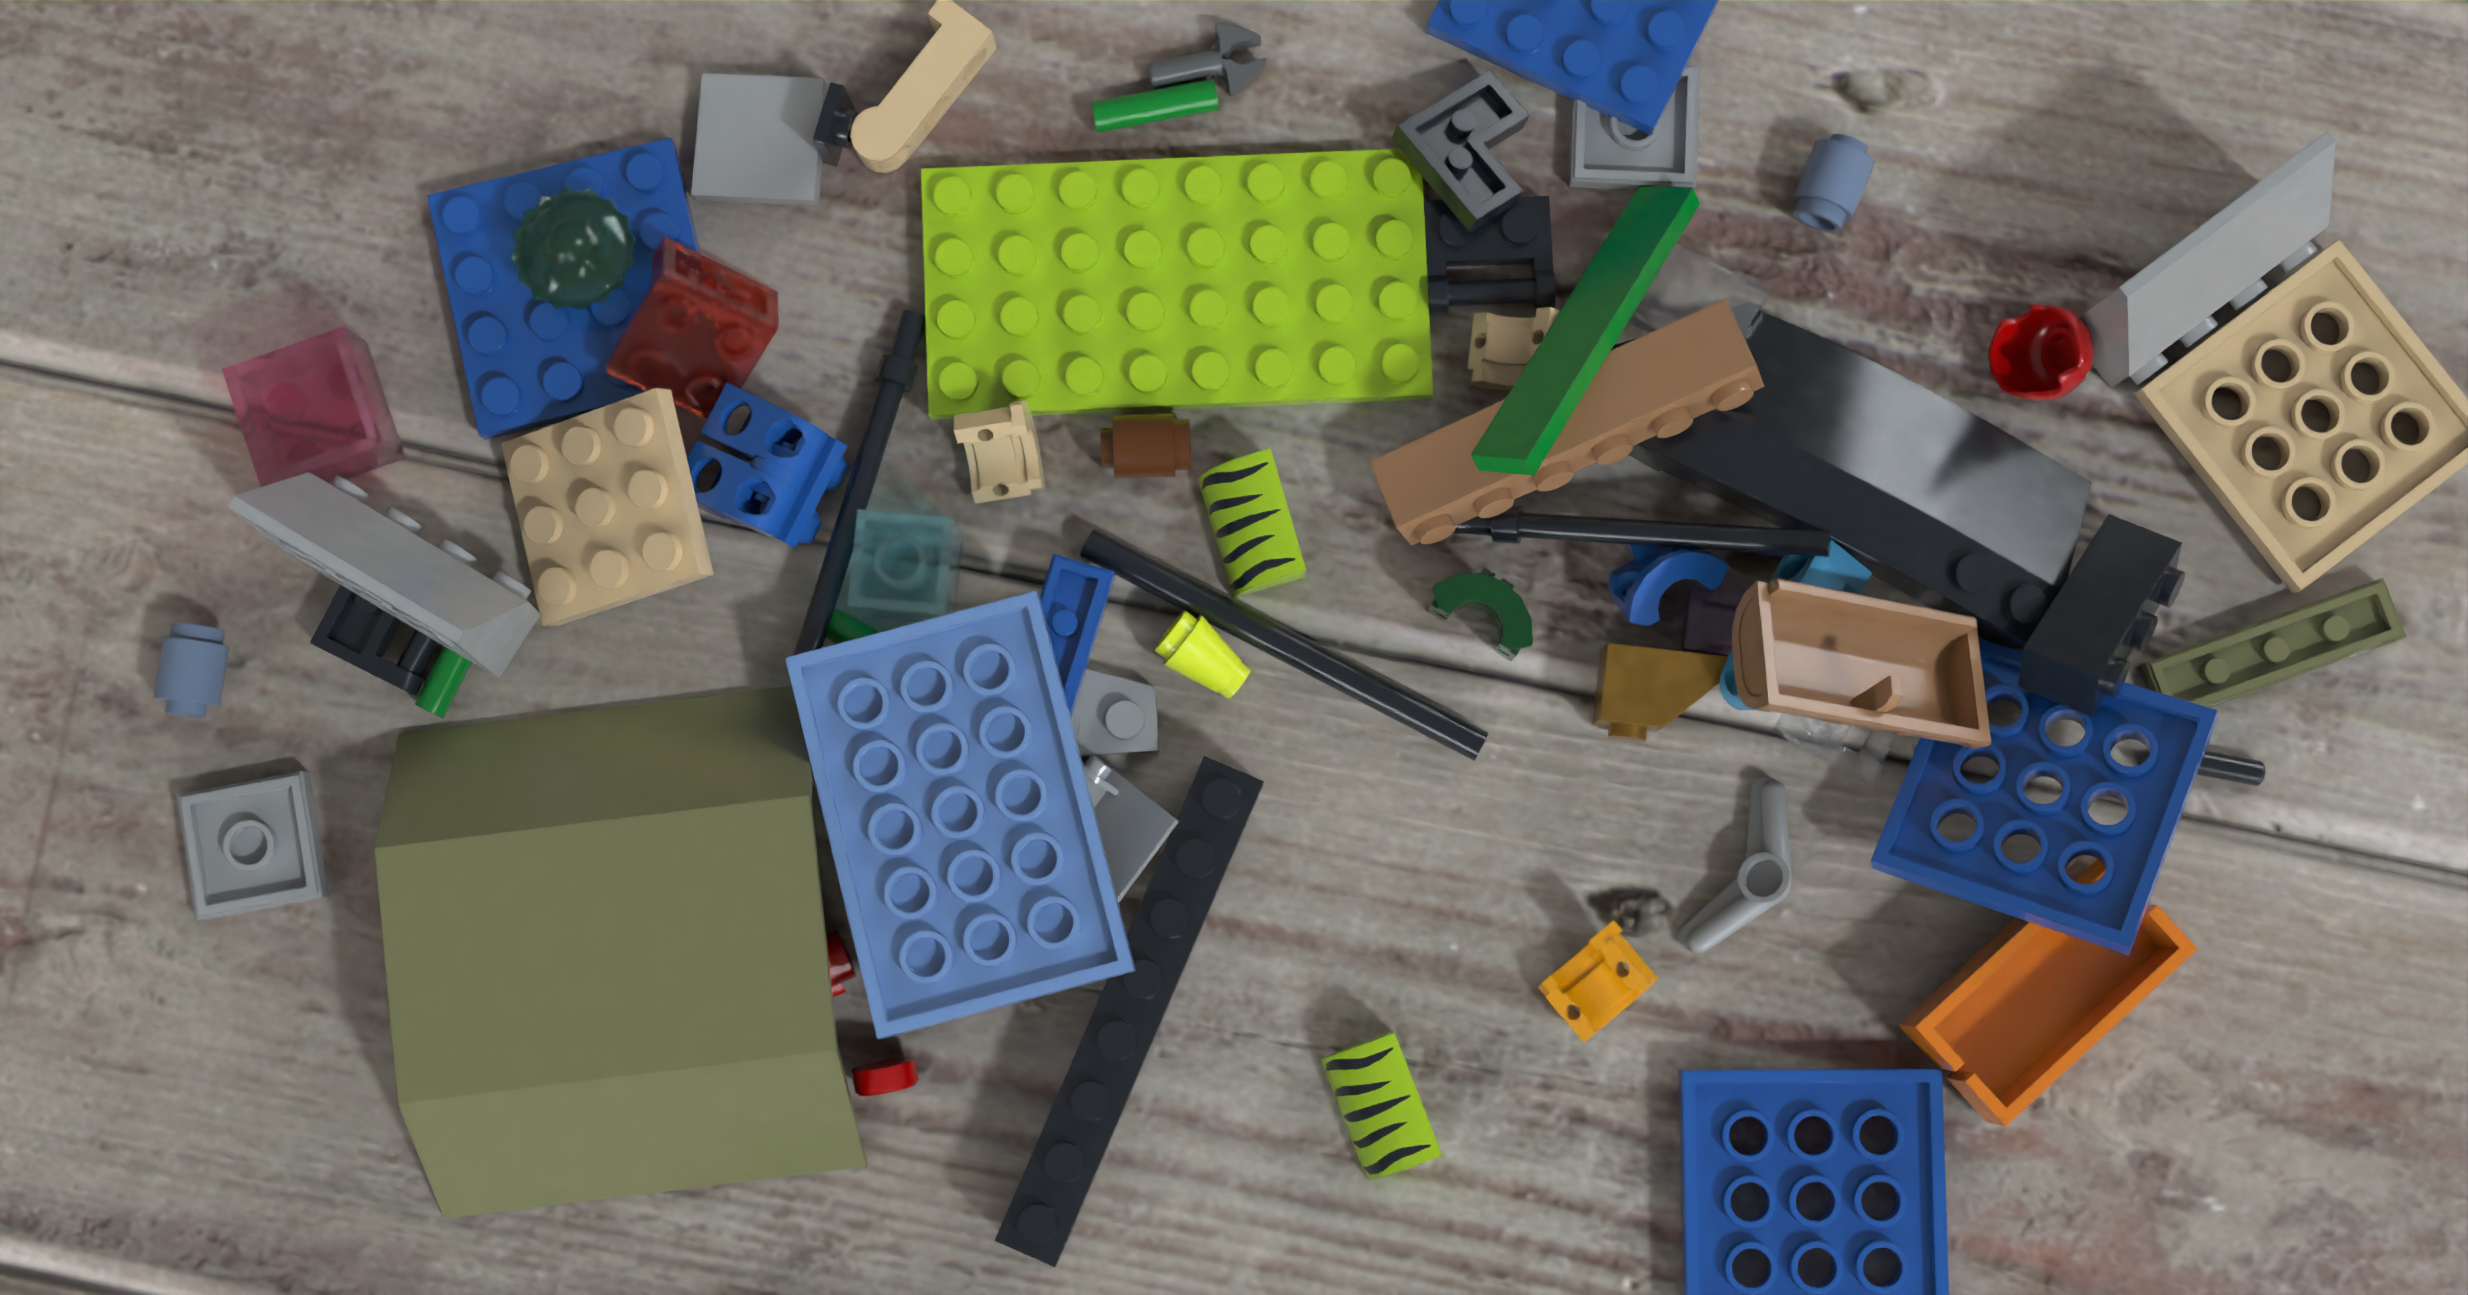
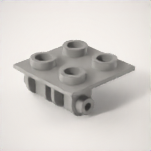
M1091 755L1086 763L1083 764L1119 903L1179 821L1096 755Z

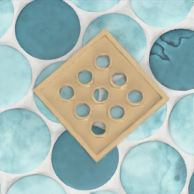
M2340 239L2329 245L2134 393L2292 594L2302 591L2468 464V398ZM2315 313L2328 314L2337 322L2340 333L2334 345L2323 344L2314 337L2311 331V321ZM2265 351H2278L2288 359L2290 375L2286 382L2272 381L2264 374L2261 360ZM2355 363H2366L2376 370L2379 376V387L2374 395L2363 394L2354 387L2351 380V371ZM2216 388H2228L2238 395L2241 401V412L2236 420L2223 419L2214 411L2212 395ZM2306 400L2319 401L2328 409L2330 424L2324 433L2312 431L2304 424L2301 410ZM2397 412L2407 413L2416 420L2419 426V437L2414 445L2403 444L2393 435L2391 421ZM2258 437L2269 438L2279 447L2281 461L2275 470H2265L2254 461L2252 445ZM2347 450L2359 451L2368 459L2370 474L2364 483L2354 482L2344 474L2341 462ZM2298 487L2309 488L2319 497L2321 510L2314 521L2302 519L2295 513L2292 507V496Z

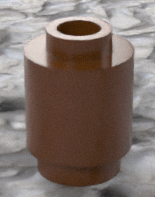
M1173 413L1113 415V428H1101L1102 466H1114L1115 478L1175 477L1176 470H1191L1190 419L1174 420Z

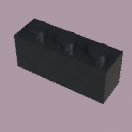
M2108 514L2025 644L2018 687L2089 717H2092L2105 695L2115 698L2128 675L2130 662L2127 661L2130 653L2133 649L2143 652L2153 636L2158 622V616L2154 615L2160 605L2170 608L2179 594L2185 578V572L2177 569L2182 542Z

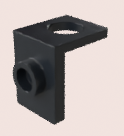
M830 82L813 136V143L822 157L823 163L837 167L843 147L848 149L852 144L850 138L851 126L856 116H858V112L854 111L855 108L844 86Z

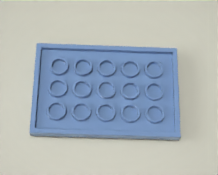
M1037 591L785 658L877 1039L888 1038L1136 971L1040 595Z

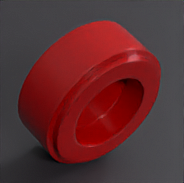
M915 1057L882 1060L851 1070L854 1090L859 1096L891 1093L910 1088L919 1081Z

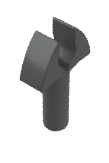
M1215 24L1217 41L1209 51L1150 63L1147 67L1149 83L1152 87L1158 88L1215 75L1228 82L1229 96L1239 94L1255 82L1266 69V58L1250 61L1243 65L1233 62L1229 57L1233 51L1239 48L1247 49L1260 46L1261 36L1240 26Z

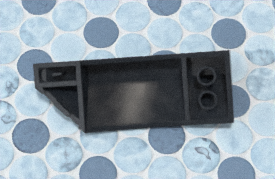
M1748 305L1732 310L1756 362L1765 387L1754 391L1752 398L1737 408L1727 411H1719L1716 408L1694 418L1691 426L1677 435L1667 438H1659L1656 435L1634 445L1629 456L1656 471L1670 474L1780 528L1831 531V540L1870 570L1872 576L1929 608L1975 617L1978 635L1989 642L2013 649H2024L2025 644L2069 576L2092 482L1979 416L1868 358ZM1635 339L1615 344L1611 350L1618 348L1626 343H1629Z

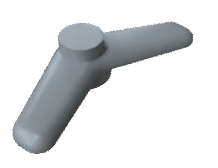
M1764 776L1756 779L1753 783L1746 860L1739 869L1738 877L1679 931V942L1686 949L1695 953L1707 952L1787 897L1792 883L1786 790L1781 782Z

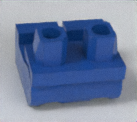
M726 382L701 434L733 454L750 461L751 464L696 440L687 461L698 508L724 520L729 519L793 548H796L798 542L812 543L822 525L820 513L816 512L815 509L825 489L833 491L835 488L841 487L851 468L850 464L843 457L847 445L830 437L826 432L806 420ZM744 405L751 411L739 434L730 436L727 432L728 419L735 409ZM717 462L722 467L710 490L700 493L698 478L701 471L708 464Z

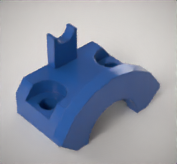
M1628 545L1634 560L1611 572L1608 589L1615 605L1625 613V618L1629 622L1636 625L1650 626L1660 620L1658 613L1660 598L1664 591L1674 582L1682 579H1696L1711 591L1722 584L1729 565L1722 558L1704 549Z

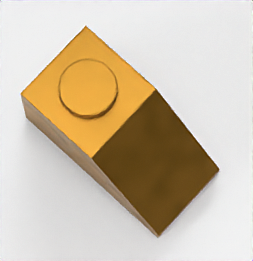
M1607 643L1600 649L1593 725L1609 726L1608 737L1646 741L1647 731L1656 732L1664 728L1720 683V674L1728 658L1726 656Z

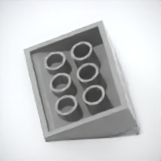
M2328 131L2080 316V319L2089 328L2094 350L2092 365L2110 388L2129 376L2136 385L2140 384L2168 363V360L2161 352L2179 339L2187 348L2215 328L2218 323L2211 314L2229 302L2235 311L2268 287L2260 277L2276 265L2284 273H2287L2317 251L2310 240L2330 224L2336 140Z
M307 472L234 495L227 505L228 509L284 552L498 679L541 615L526 600L531 593V590L500 571H497L492 580L472 569L477 560L473 555L444 538L438 547L428 543L417 536L423 528L420 524L390 506L384 515L379 514L363 504L369 496L366 492L336 474L327 483L312 473Z

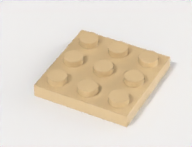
M654 388L501 443L537 605L541 614L542 626H559L714 575L671 390Z

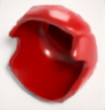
M2032 304L2029 306L2030 310L2016 318L2002 320L1995 329L1988 349L1990 374L2003 393L2026 400L2049 401L2064 397L2086 380V374L2092 367L2094 350L2090 330L2074 310L2051 304L2046 306Z

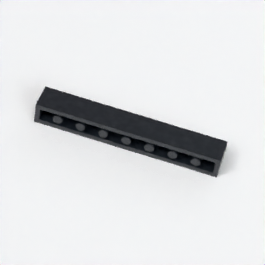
M1206 756L1203 757L1177 820L1179 822L1168 838L1127 933L1136 971L1107 979L995 1238L996 1242L1053 1267H1056L1262 791L1264 781Z

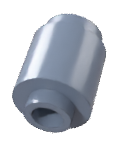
M1833 134L1830 140L1821 139L1815 142L1793 195V200L1797 204L1793 216L1799 222L1822 232L1839 233L1844 222L1853 219L1875 164L1874 160L1866 153L1867 146L1860 140L1844 134Z
M171 624L170 637L162 638L153 697L155 700L166 702V714L205 718L207 707L220 708L229 647L223 645L224 630L195 624Z

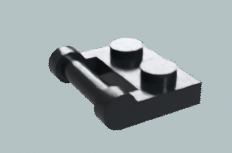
M1549 196L1520 197L1515 205L1471 232L1465 228L1443 200L1424 201L1429 313H1448V306L1534 303L1535 309L1555 308L1556 283L1553 271ZM1532 265V278L1448 281L1446 267Z
M340 585L310 641L314 646L417 696L425 681V678L420 675L438 642L415 629L397 664L383 658L382 656L401 620Z

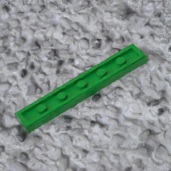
M1639 186L1471 453L1479 471L1530 476L1536 474L1699 207L1700 202L1693 187Z

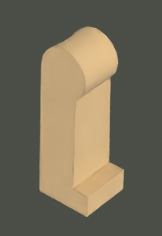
M952 0L936 1L927 13L933 31L936 33L879 106L863 110L856 116L851 126L850 138L859 159L867 168L875 172L888 173L897 170L907 161L997 49L992 30Z

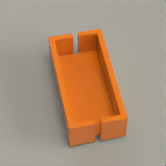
M2083 855L2066 870V873L2077 883L2092 884L2103 877L2106 868L2099 859ZM2148 905L2130 955L2014 917L1903 1019L1898 1026L1936 1068L1953 1071L1946 1079L1986 1122L2006 1127L2198 948L2158 905Z

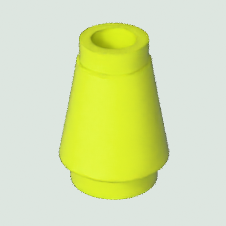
M1186 610L1174 620L1154 648V651L1165 659L1162 664L1163 666L1216 693L1219 692L1226 699H1230L1237 692L1251 672V669L1242 663L1240 657L1202 615L1195 618Z

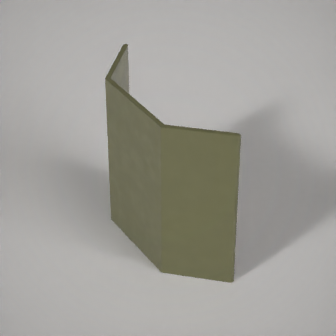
M792 686L399 733L374 847L398 1106L444 1219L868 1166L837 1043L812 809L813 771Z

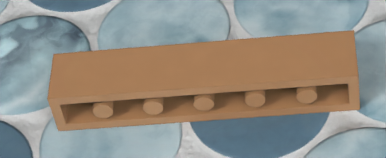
M1725 298L1611 350L1534 476L1479 471L1471 456V453L1505 399L1369 462L1398 531L1411 546L1419 542L1421 544H1433L1449 537L1455 531V526L1477 516L1480 518H1490L1507 511L1513 506L1514 499L1536 489L1546 492L1565 485L1573 478L1574 472L1596 462L1599 465L1617 462L1629 455L1634 445L1656 435L1659 438L1677 435L1690 427L1694 418L1717 408L1719 411H1727L1737 408L1749 401L1754 391L1765 386L1756 362Z

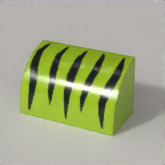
M1271 448L1218 465L1206 471L1198 478L1232 599L1305 578L1306 567Z
M1393 1031L1320 1058L1367 1180L1389 1176L1443 1156Z

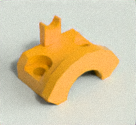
M1615 920L1598 932L1582 950L1551 974L1538 987L1583 1043L1635 1002L1659 979L1620 934L1623 929ZM1623 962L1628 965L1629 970L1625 968Z

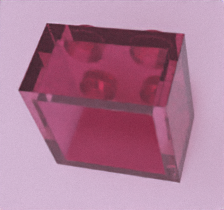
M345 326L222 369L260 487L307 472L329 483L335 474L344 479H349L406 459L368 343Z

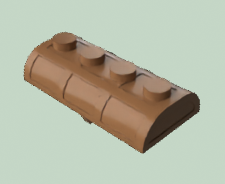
M1775 578L1770 583L1757 581L1744 593L1736 609L1733 621L1732 652L1737 692L1745 706L1764 712L1784 713L1818 719L1838 725L1846 724L1886 731L1906 737L1914 736L1954 743L1974 749L1992 744L1975 617Z

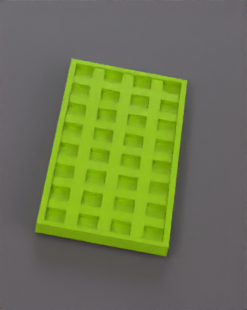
M1400 149L921 169L928 416L931 420L954 419V416L958 414L1008 407L1011 402L1026 400L1032 416L1427 400L1433 397L1423 176Z

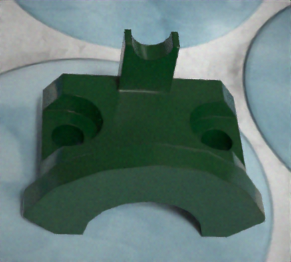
M1482 573L1456 574L1436 583L1432 587L1434 601L1427 612L1446 621L1453 612L1462 608H1477L1485 611L1494 620L1498 629V642L1495 651L1509 661H1512L1521 649L1532 646V618L1521 596L1513 590L1515 585L1511 584L1508 586L1504 581L1494 578L1495 573H1492L1491 576Z

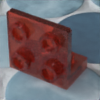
M664 236L653 255L651 287L606 362V372L644 391L654 388L669 389L672 392L675 405L708 419L726 382L741 389L779 328L778 292Z

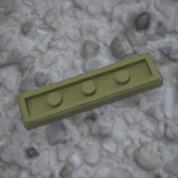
M2380 578L2141 663L2139 666L2149 690L2210 708L2401 640L2407 636L2384 578Z

